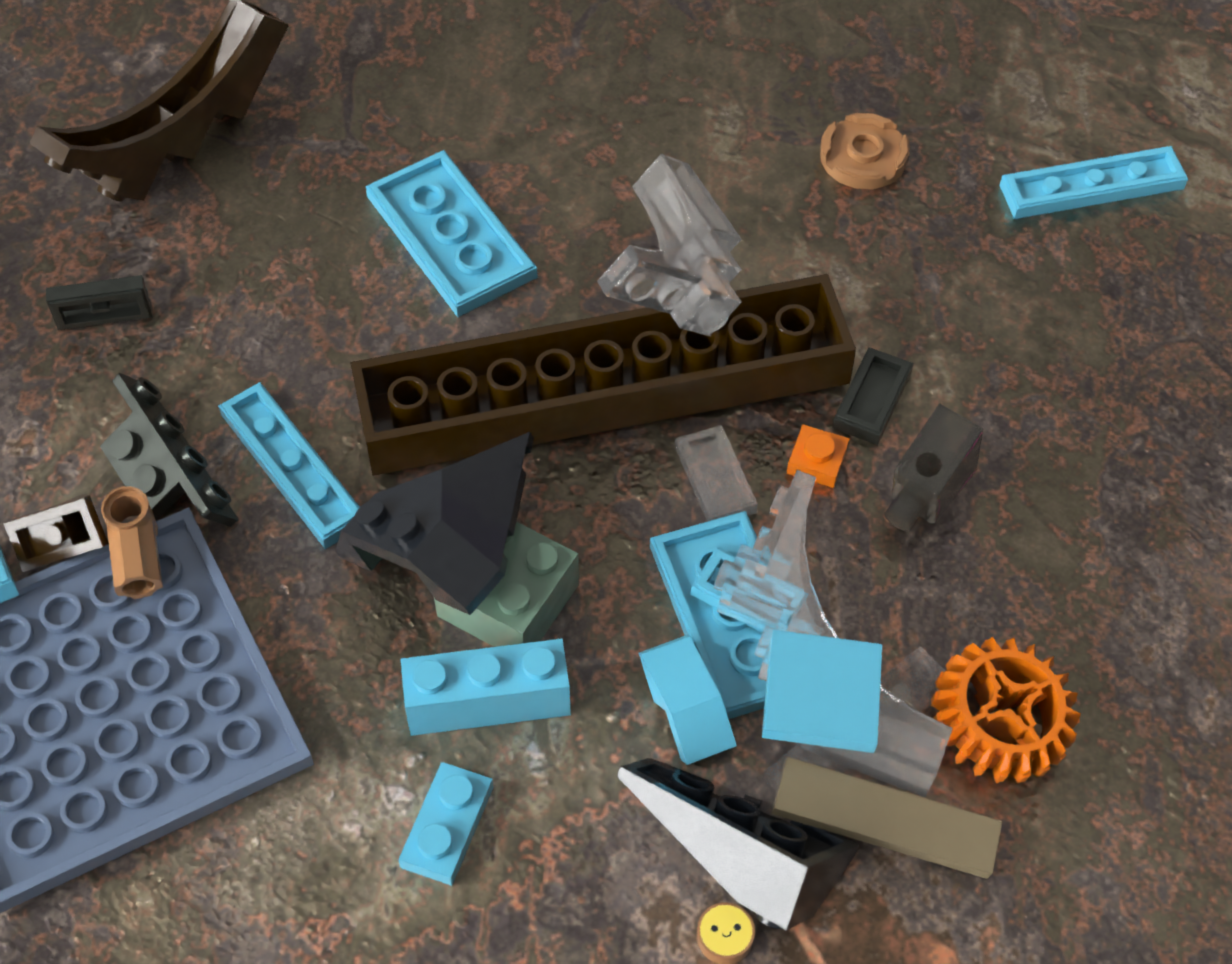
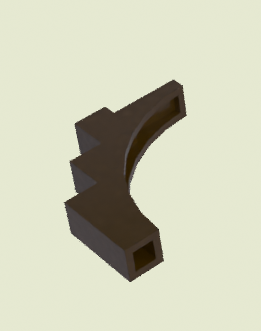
M229 0L215 27L196 53L172 79L147 99L115 117L88 126L66 129L37 126L29 144L46 155L44 162L51 167L65 173H71L74 168L99 184L97 190L110 199L123 202L124 198L127 197L144 201L164 158L174 160L177 155L195 159L214 118L223 120L225 114L240 119L244 118L289 24L258 5L245 0Z

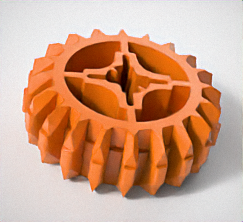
M993 637L985 640L980 648L972 643L964 648L961 656L956 654V656L950 658L945 666L946 671L941 672L935 681V687L939 691H936L932 696L931 706L939 710V712L933 718L932 727L948 730L941 738V747L956 745L959 748V752L955 756L956 764L965 762L967 758L975 762L973 767L974 777L981 776L987 768L992 769L995 783L1004 782L1009 773L1017 784L1025 782L1031 773L1037 778L1041 777L1050 770V764L1058 765L1065 758V748H1069L1076 740L1077 733L1073 728L1079 723L1081 714L1071 709V707L1077 702L1078 693L1063 690V687L1069 681V673L1055 675L1051 671L1054 665V656L1045 658L1043 662L1035 657V644L1027 646L1024 652L1018 651L1014 637L1006 640L1002 648ZM970 682L977 691L975 698L980 706L979 711L974 716L971 715L967 703V687ZM1035 704L1038 705L1042 716L1041 737L1034 730L1037 723L1031 714V708ZM1019 706V707L1016 709L1015 712H1014L1013 710H1011V709H1013V708ZM991 736H995V737L999 738L1001 741H999V740H997V739H995V738H993V737H991Z

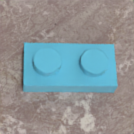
M441 762L398 859L400 868L452 886L494 788L493 779Z

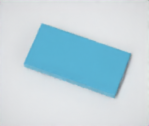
M445 150L366 186L369 200L457 317L538 278L536 265Z
M746 511L650 538L651 552L683 633L691 637L722 696L728 719L764 709L770 637L747 626L746 621H738L718 610V607L711 606L690 595L692 585L716 547L774 577ZM718 567L716 568V572L740 585H748L759 591L762 597L788 610L785 601L781 597L773 593L768 595L734 577L732 573H727ZM746 601L747 604L754 607V604ZM794 623L788 632L798 633Z

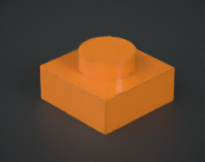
M802 424L788 462L787 474L834 488L848 450L850 438Z

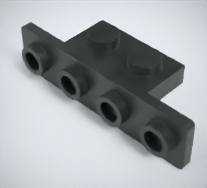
M118 373L112 381L132 410V413L100 447L124 485L138 488L146 494L155 520H158L186 492L203 518L232 527L239 519L229 505L231 502L230 495L221 485L212 480L205 469L208 466L205 458L196 449L189 446L182 435L185 431L183 425L177 418L167 412L159 401L162 398L160 391L145 378L140 377L136 380Z

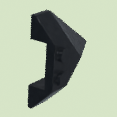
M528 432L440 470L375 493L368 502L364 503L357 510L355 516L341 530L335 552L340 558L369 571H372L382 559L414 571L437 601L471 615L505 576L508 559L504 555V548L507 537L514 535L526 479V473L522 465L525 454L532 451L534 441L532 434Z

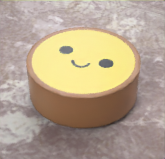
M723 902L714 904L703 912L697 927V943L706 958L717 964H735L743 960L751 951L755 937V926L751 916L745 909L733 903Z

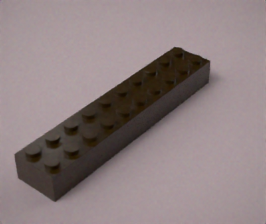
M823 274L353 361L350 364L372 476L468 458L528 432L534 438L533 445L847 385L851 381L856 347L829 275Z

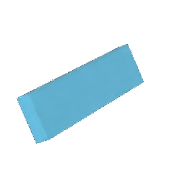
M1172 146L1002 175L1000 188L1014 219L1182 190L1185 189L1188 177Z
M259 382L218 405L223 419L324 549L338 542L341 530L355 516L360 506L262 383Z

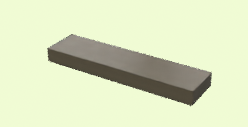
M787 757L784 762L771 812L773 815L988 879L993 873L1003 822L791 757Z

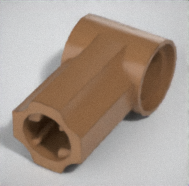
M122 486L106 495L102 502L101 513L107 525L114 590L117 596L138 599L152 596L156 590L163 588L156 539L158 525L146 494L138 488ZM138 516L134 521L121 523L127 517Z

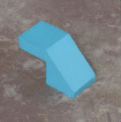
M689 635L639 652L653 701L666 711L682 762L689 765L737 746L722 696Z

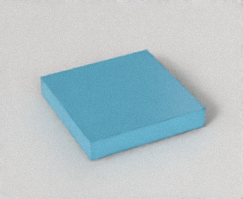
M773 629L769 646L762 738L874 753L878 744L882 644Z

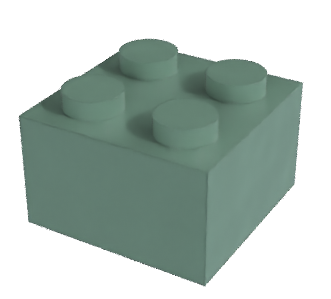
M516 522L514 535L507 537L504 548V555L508 559L505 576L471 615L441 603L434 598L437 617L493 647L541 641L579 586V553Z

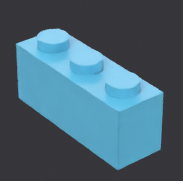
M563 638L400 659L404 704L411 736L571 715L570 686Z

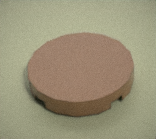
M854 113L847 115L844 121L837 124L834 121L827 127L821 139L820 161L826 172L841 184L855 189H877L892 184L902 176L909 160V140L905 133L903 137L897 130L898 125L888 118L871 113Z

